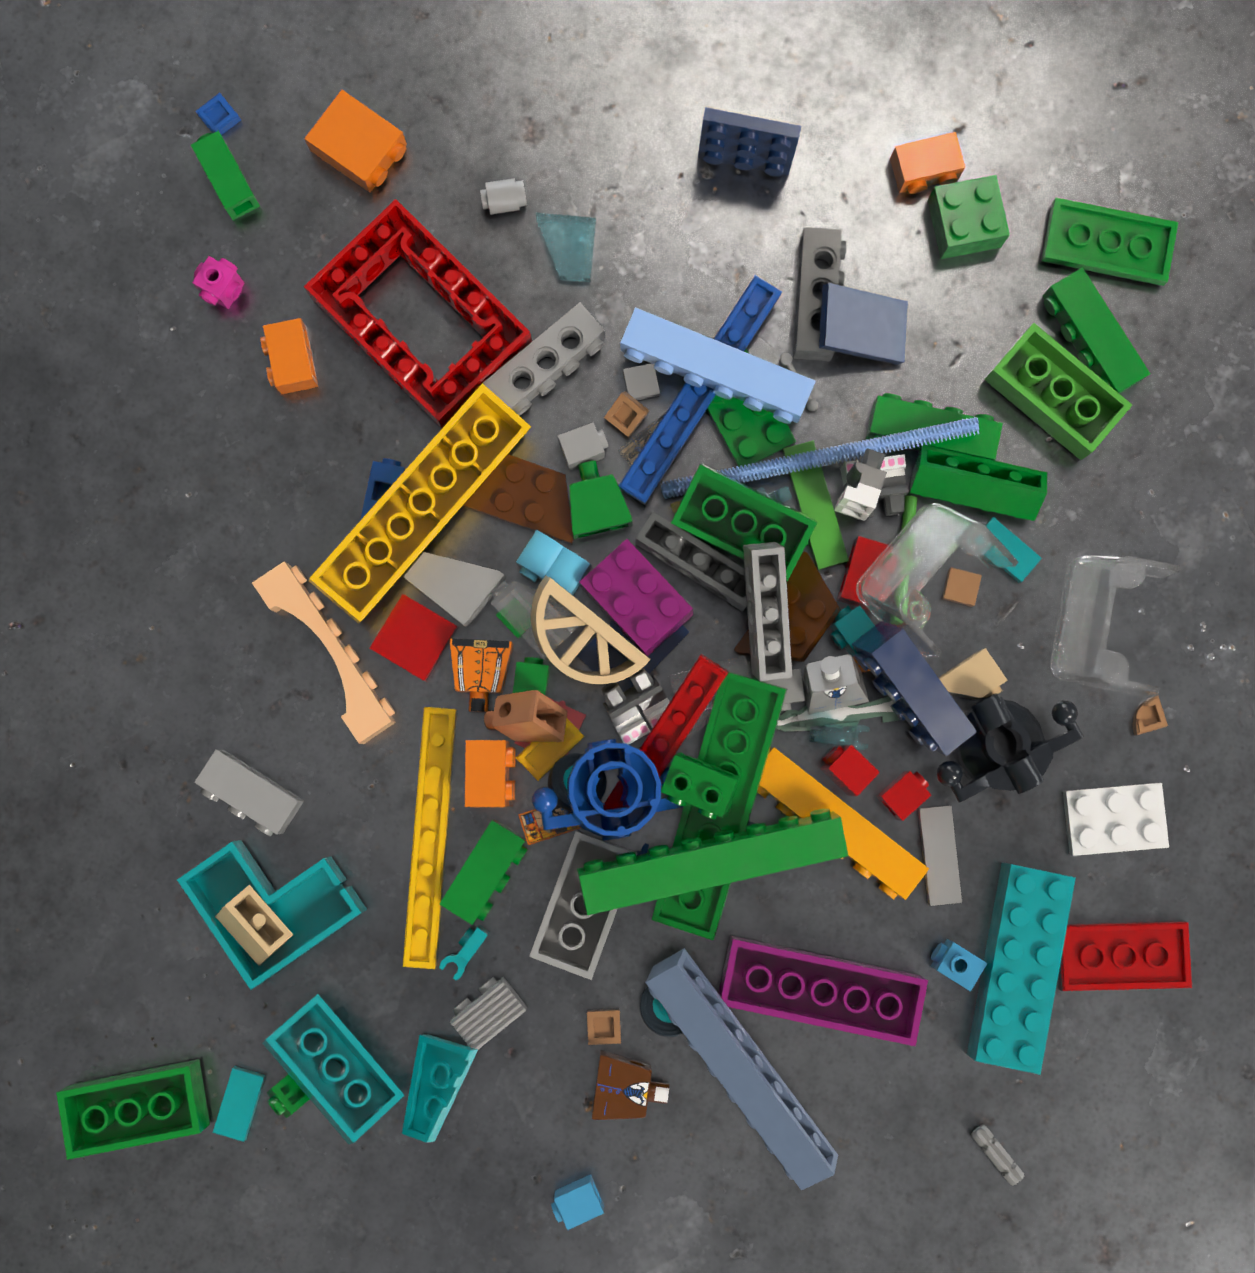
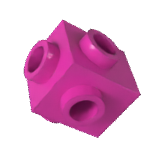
M208 256L206 261L200 263L194 272L192 283L200 291L198 296L213 306L218 303L229 309L232 303L239 297L245 284L236 272L238 268L224 258L217 261Z

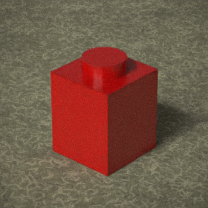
M903 771L876 797L896 820L904 821L932 795L926 789L929 787V784L917 771L914 774L911 771Z

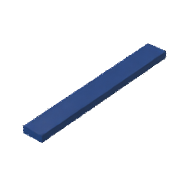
M755 275L714 340L745 351L781 296L782 291ZM685 382L618 485L619 489L644 505L647 503L715 398L714 389L703 384L701 387H695Z

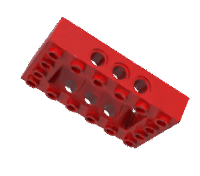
M396 199L304 286L310 298L441 428L447 424L486 379L532 342L530 331ZM399 256L416 270L483 337L479 342L475 340L471 344L472 349L455 365L452 363L448 367L449 371L439 381L435 378L431 368L426 363L422 364L411 353L408 345L403 340L400 342L395 338L381 318L377 320L358 296Z

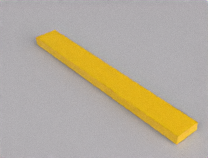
M424 707L402 967L436 969L441 915V905L439 904L442 900L457 709Z

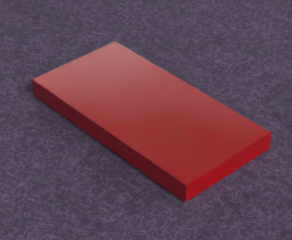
M1189 922L1067 924L1059 969V990L1192 988Z

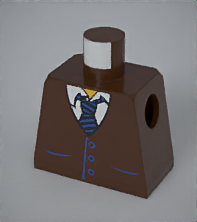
M601 1050L592 1119L645 1118L648 1102L667 1104L669 1084L651 1081V1065Z

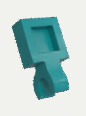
M481 925L475 931L469 927L458 942L463 948L458 954L446 956L441 961L439 968L443 970L447 963H456L458 971L453 979H459L463 975L467 963L484 942L490 931Z

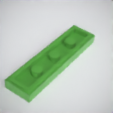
M813 440L783 448L782 452L783 456L787 459V456L791 458V455L795 457V454L799 456V453L814 452L816 447ZM821 464L820 467L816 465V468L812 465V469L808 466V470L804 467V471L801 468L800 471L797 469L796 472L793 470L790 473L789 471L799 511L817 521V525L809 539L817 570L849 562Z

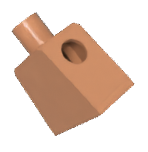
M538 690L498 696L495 701L494 710H489L485 713L484 723L488 730L496 729L517 742H564L568 711Z

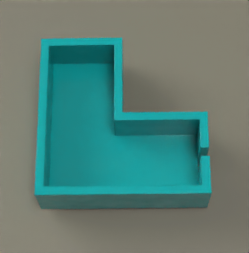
M242 840L230 842L177 879L250 990L262 984L367 910L352 886L346 888L343 886L342 883L347 881V879L331 856L323 858L275 891ZM249 885L294 934L260 966L215 917L229 901Z

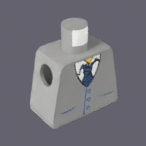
M852 655L828 656L821 661L805 665L802 682L809 715L869 702L862 672Z

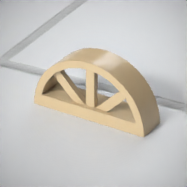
M545 575L533 599L531 625L538 647L548 661L557 669L581 682L609 684L632 676L651 660L552 578ZM549 596L554 598L574 616L544 619ZM587 625L559 659L548 642L545 630ZM594 633H596L599 671H583L569 666ZM607 642L628 660L610 669Z

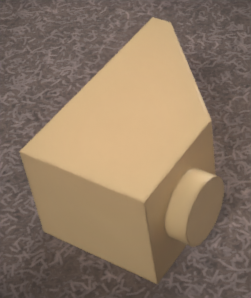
M986 648L977 651L938 677L950 695L972 700L982 697L986 698L995 693L999 694L1002 691L1000 685L1008 681Z

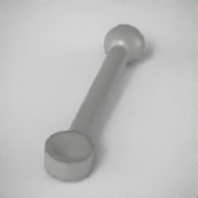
M783 353L780 357V364L787 367L788 370L797 373L792 365L793 358L791 354ZM809 396L806 403L807 409L815 411L818 408V402L812 399L811 396Z

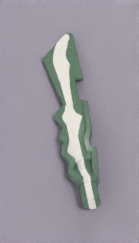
M887 696L859 706L852 705L811 715L808 714L806 705L799 711L787 710L779 717L776 730L798 732L811 731L810 727L813 726L825 728L857 726L861 719L881 716L882 723L898 721L900 719L890 706L894 703Z

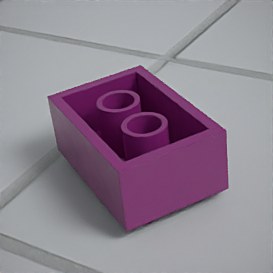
M628 539L622 542L579 581L584 592L615 623L638 650L647 657L693 616V608Z

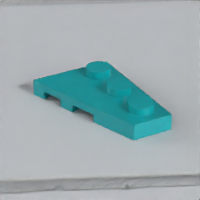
M429 1034L419 1035L402 1129L403 1135L426 1143L435 1142L478 1049Z

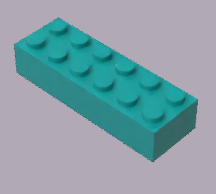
M1001 863L984 961L987 965L981 973L967 1055L974 1061L1041 1075L1076 877Z

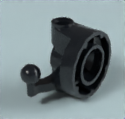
M997 693L978 701L964 713L977 732L952 751L955 762L945 761L939 765L937 778L944 786L951 787L959 803L986 788L1008 791L1016 790L1018 794L1035 788L1044 782L1042 776L1053 759V753L1084 737L1076 722L1078 716L1077 707L1068 700L1058 701L1053 706V720L1057 724L1065 726L1068 731L1052 739L1045 740L1040 723L1029 709L1014 701L1004 700ZM1001 725H1004V728L1011 731L1017 741V752L1014 758L1007 763L1004 762L1006 760L1005 757L996 752L993 745L994 737L990 736L989 731ZM963 774L967 779L971 780L964 786L960 782Z

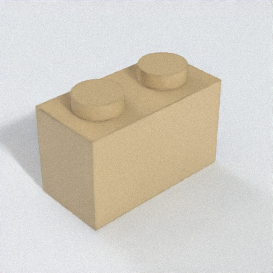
M250 885L229 901L215 916L258 966L294 935Z

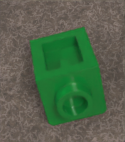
M289 1074L267 1092L270 1097L267 1100L269 1106L278 1116L283 1113L286 1118L310 1100Z

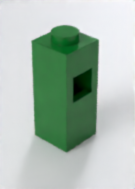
M219 130L214 133H206L200 136L197 142L191 144L193 151L232 220L260 207Z

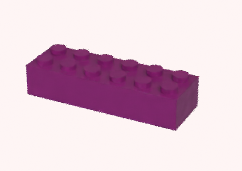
M730 935L718 994L726 1005L731 1008L916 1047L928 980L921 975Z

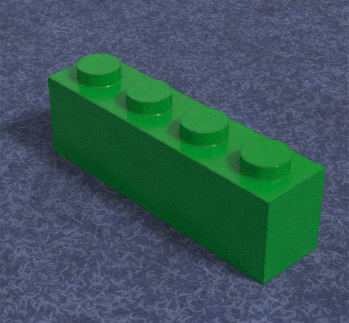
M1083 267L1050 286L1042 295L1046 310L1052 316L1055 315L1061 325V332L1068 342H1072L1078 351V359L1119 394L1151 374Z
M885 393L883 396L878 395L873 402L865 439L886 437V435L890 436V434L894 435V433L898 434L914 429L917 430L918 428L922 429L938 424L941 425L942 423L966 420V418L970 419L974 418V416L963 414L964 411L958 408L946 407L944 410L932 407L933 404L927 401L915 400L914 403L902 401V397L899 395ZM976 414L975 417L979 421V434L976 431L975 435L973 432L971 436L967 433V437L963 434V438L959 435V439L955 436V439L951 437V440L947 437V441L943 438V442L939 439V443L935 440V443L931 441V444L927 442V445L995 460L1003 423L994 421V417L990 415ZM919 443V447L915 444V448L911 445L909 449L920 451L921 443Z
M923 444L912 470L910 493L1035 521L1047 495V472Z

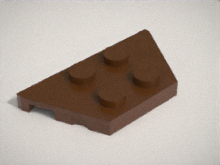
M509 454L505 456L462 506L534 532L538 530L548 537L571 545L574 541L566 475Z
M805 551L801 554L791 576L786 581L791 661L804 662L841 611L811 557ZM749 629L734 648V651L739 656L746 657V654L750 655Z

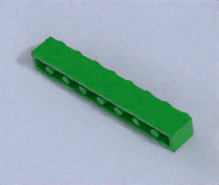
M818 809L810 812V817L798 819V816H787L778 820L779 824L766 826L765 823H756L747 826L746 831L739 833L725 830L715 833L712 839L701 841L699 837L683 840L681 846L669 848L668 845H658L649 848V853L636 855L635 852H627L617 855L616 860L603 863L602 859L585 862L583 864L584 867L577 869L587 915L848 856L841 817L834 811L830 812V809Z

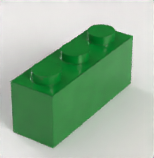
M495 819L491 820L439 905L471 925L477 919L483 922L493 907V904L488 902L495 891L501 893L510 879V876L506 874L512 863L518 866L528 849L523 846L526 839Z

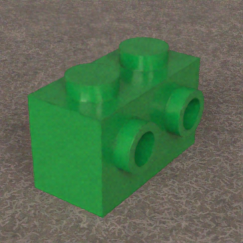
M679 752L674 756L661 792L667 794V800L680 806H686V803L699 808L697 812L701 815L716 819L717 816L723 817L727 813L741 777Z

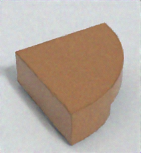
M1153 696L1145 700L1138 707L1133 718L1134 735H1140L1168 726L1159 696Z

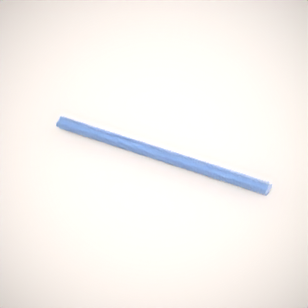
M977 417L966 418V420L962 419L932 427L918 428L917 430L914 429L898 434L894 433V435L890 434V436L886 435V437L870 438V440L866 439V441L862 440V442L858 441V443L854 442V444L851 442L850 445L846 443V445L842 444V446L838 445V447L834 446V448L831 446L830 449L827 447L826 449L823 448L814 452L807 451V453H799V456L795 454V457L791 455V458L787 456V459L783 456V459L779 457V460L775 458V461L771 459V462L770 460H767V462L764 460L763 463L761 461L759 464L757 462L756 464L752 463V466L748 464V467L744 465V468L740 465V469L736 466V470L734 467H732V470L728 468V471L724 469V472L721 469L720 472L741 483L742 481L743 483L749 482V480L753 481V478L756 481L757 477L760 480L761 476L764 479L765 475L767 478L769 475L772 477L773 474L776 476L777 473L780 476L781 473L784 475L785 472L786 474L789 471L792 473L793 470L796 472V469L800 471V468L804 471V467L808 470V466L812 469V465L816 468V465L820 467V464L823 467L824 463L828 466V462L831 465L832 461L835 464L836 460L838 463L840 460L843 463L844 459L846 462L848 458L851 461L852 457L855 460L856 456L859 459L860 456H863L866 448L881 453L883 451L887 453V450H889L891 453V449L895 452V448L899 451V447L903 450V447L907 449V446L911 448V445L915 448V444L919 447V443L923 446V442L927 445V442L931 444V441L935 443V440L939 443V439L943 442V438L947 441V437L951 440V437L955 439V436L959 439V435L963 438V434L967 437V433L971 436L973 432L975 435L976 431L979 434V421ZM690 476L689 479L686 477V480L682 477V481L678 478V482L674 479V483L672 480H670V483L666 481V484L663 481L661 485L663 497L667 499L668 497H678L685 494L692 477Z

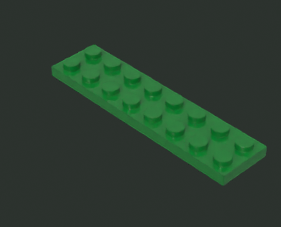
M729 671L717 690L698 759L738 775L741 778L728 811L723 817L717 816L716 819L708 818L697 812L698 807L686 803L673 847L681 846V842L689 838L699 837L701 841L712 839L714 834L720 831L732 830L733 833L746 831L787 688ZM731 883L657 899L652 920L714 940Z

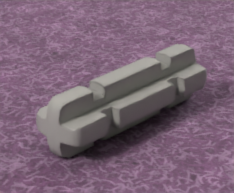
M985 1125L978 1126L971 1133L972 1138L982 1147L984 1153L995 1167L1002 1172L1003 1177L1010 1185H1016L1024 1178L1022 1170L1013 1163L1014 1160L999 1141L993 1138L994 1135Z

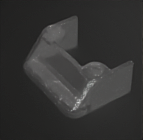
M940 503L923 506L861 576L856 585V593L860 601L880 621L903 628L923 657H939L942 651L921 630L931 616V606L920 591L958 547L970 556H977L988 569L1015 567L1018 564L1017 559L985 525Z
M1083 555L1073 559L1066 570L1050 664L1054 676L1062 681L1133 695L1146 696L1158 694L1160 691L1158 686L1128 681L1130 666L1126 657L1121 653L1106 650L1117 587L1132 589L1139 586L1144 581L1145 576L1162 579L1178 573L1180 566L1133 556Z

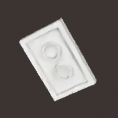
M1162 783L1063 791L1069 855L1077 856L1169 848Z

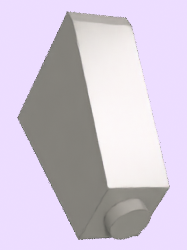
M423 552L420 557L414 560L407 568V573L404 576L408 582L466 628L506 580L505 575L498 570Z

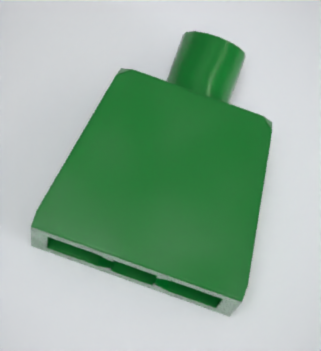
M596 461L579 464L578 469L581 481L569 485L574 540L632 527V516L614 475L610 474L600 477Z

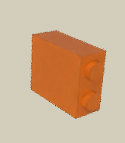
M344 90L339 92L304 138L312 153L369 193H371L375 186L379 187L385 181L388 174L387 170L394 161L398 162L403 157L407 145L401 130Z

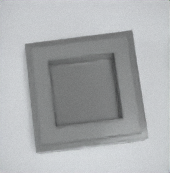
M654 364L623 369L627 393L633 398L642 400L660 396Z

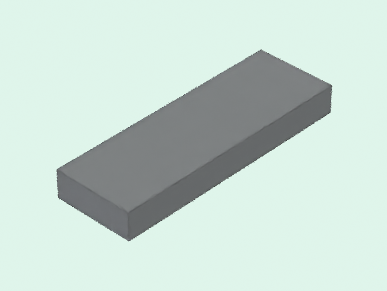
M952 806L917 808L923 864L929 868L925 874L928 905L962 903Z

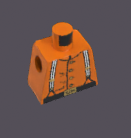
M450 638L455 691L469 693L468 711L487 712L489 694H503L514 648L512 641Z

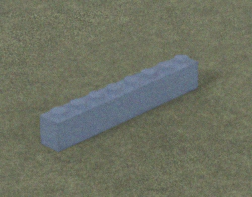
M685 948L654 965L645 982L648 985L650 994L660 1001L666 1009L671 1022L674 1025H678L687 1037L689 1046L699 1053L705 1061L710 1074L713 1077H717L726 1089L728 1098L738 1105L744 1113L749 1126L756 1129L764 1140L767 1150L774 1154L783 1165L788 1178L794 1180L798 1187L804 1190L833 1176L838 1159L837 1152Z

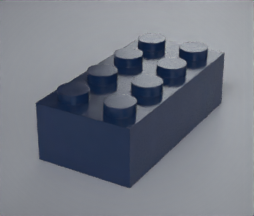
M880 621L851 644L857 652L854 658L865 671L869 669L875 677L872 681L874 686L883 696L888 694L894 703L890 706L900 720L904 721L906 719L912 727L909 730L910 735L920 746L924 744L931 752L936 750L947 756L977 732L903 628Z

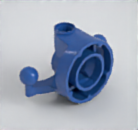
M616 739L587 743L588 748L585 749V753L575 762L567 782V799L573 813L553 816L552 810L556 808L558 797L555 791L549 787L537 789L532 796L533 807L541 812L544 830L579 825L586 831L602 836V841L629 837L632 832L640 830L654 816L655 812L683 807L670 802L667 798L661 799V785L663 787L670 767H667L659 777L655 764L643 751L626 743H616ZM618 769L619 775L616 776L623 785V794L620 801H623L624 807L604 810V803L599 800L596 793V785L600 779L598 778V773L604 770Z

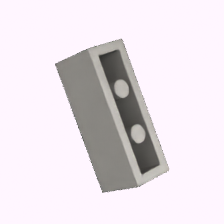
M216 749L194 782L202 787L200 793L215 802L218 799L223 800L229 804L228 811L242 819L246 816L257 822L255 827L268 836H272L273 833L276 835L284 834L304 802L303 799L225 750Z

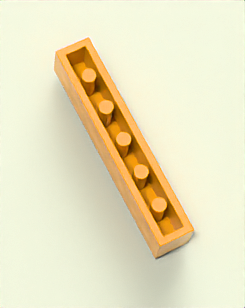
M775 747L770 748L757 794L764 799L768 795L779 802L776 808L785 816L795 815L801 819L810 817V812L818 809L834 811L842 820L848 851L847 857L855 862L852 868L867 880L872 875L881 883L878 888L894 900L898 896L906 900L929 868Z

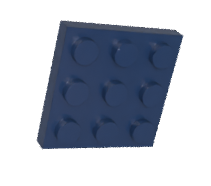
M705 107L698 158H702L709 164H732L740 170L747 171L752 168L763 170L771 176L789 175L800 137L801 126Z

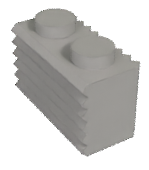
M504 976L498 981L494 977L490 978L478 988L481 994L471 1002L467 997L452 1010L455 1016L452 1017L450 1023L471 1048L480 1049L527 1010L526 1004Z

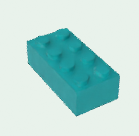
M319 994L312 998L262 1043L348 1145L357 1141L405 1096Z

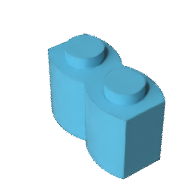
M538 530L535 531L516 561L522 567L519 573L535 582L537 578L543 580L546 575L572 596L580 586L579 581L587 575L592 567L589 562Z

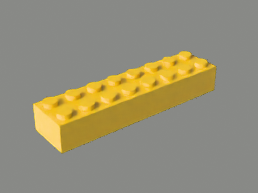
M482 383L309 578V582L359 624L531 426Z

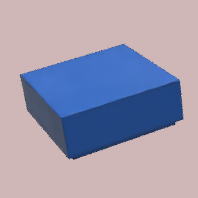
M218 93L195 111L212 133L219 130L221 135L241 121L238 114L221 93Z

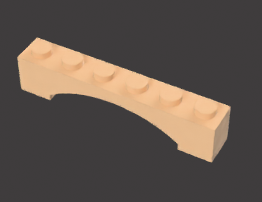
M284 561L252 582V584L270 610L277 613L282 609L296 616L325 645L338 668L345 691L346 713L341 718L357 742L365 744L396 723L392 718L395 711L385 697L380 700L374 691L378 685L368 671L362 673L356 664L360 658L350 644L344 646L338 637L342 634L339 626L333 618L327 620L321 609L325 606L314 591L309 593L303 583L307 579L297 565L291 567V565Z

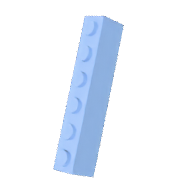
M636 307L620 342L621 351L631 361L642 363L644 360L654 364V369L663 374L672 375L673 372L684 377L683 380L692 386L701 387L703 384L714 389L713 393L719 397L729 400L734 397L742 400L745 407L757 412H761L764 409L774 413L773 417L776 420L786 424H791L792 421L798 423L815 384V380Z

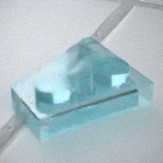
M536 212L537 224L540 227L559 279L591 282L596 218Z

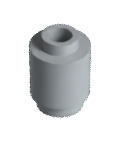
M515 178L486 182V189L480 190L483 209L489 208L490 215L520 210L519 207L527 206L523 180L515 181Z

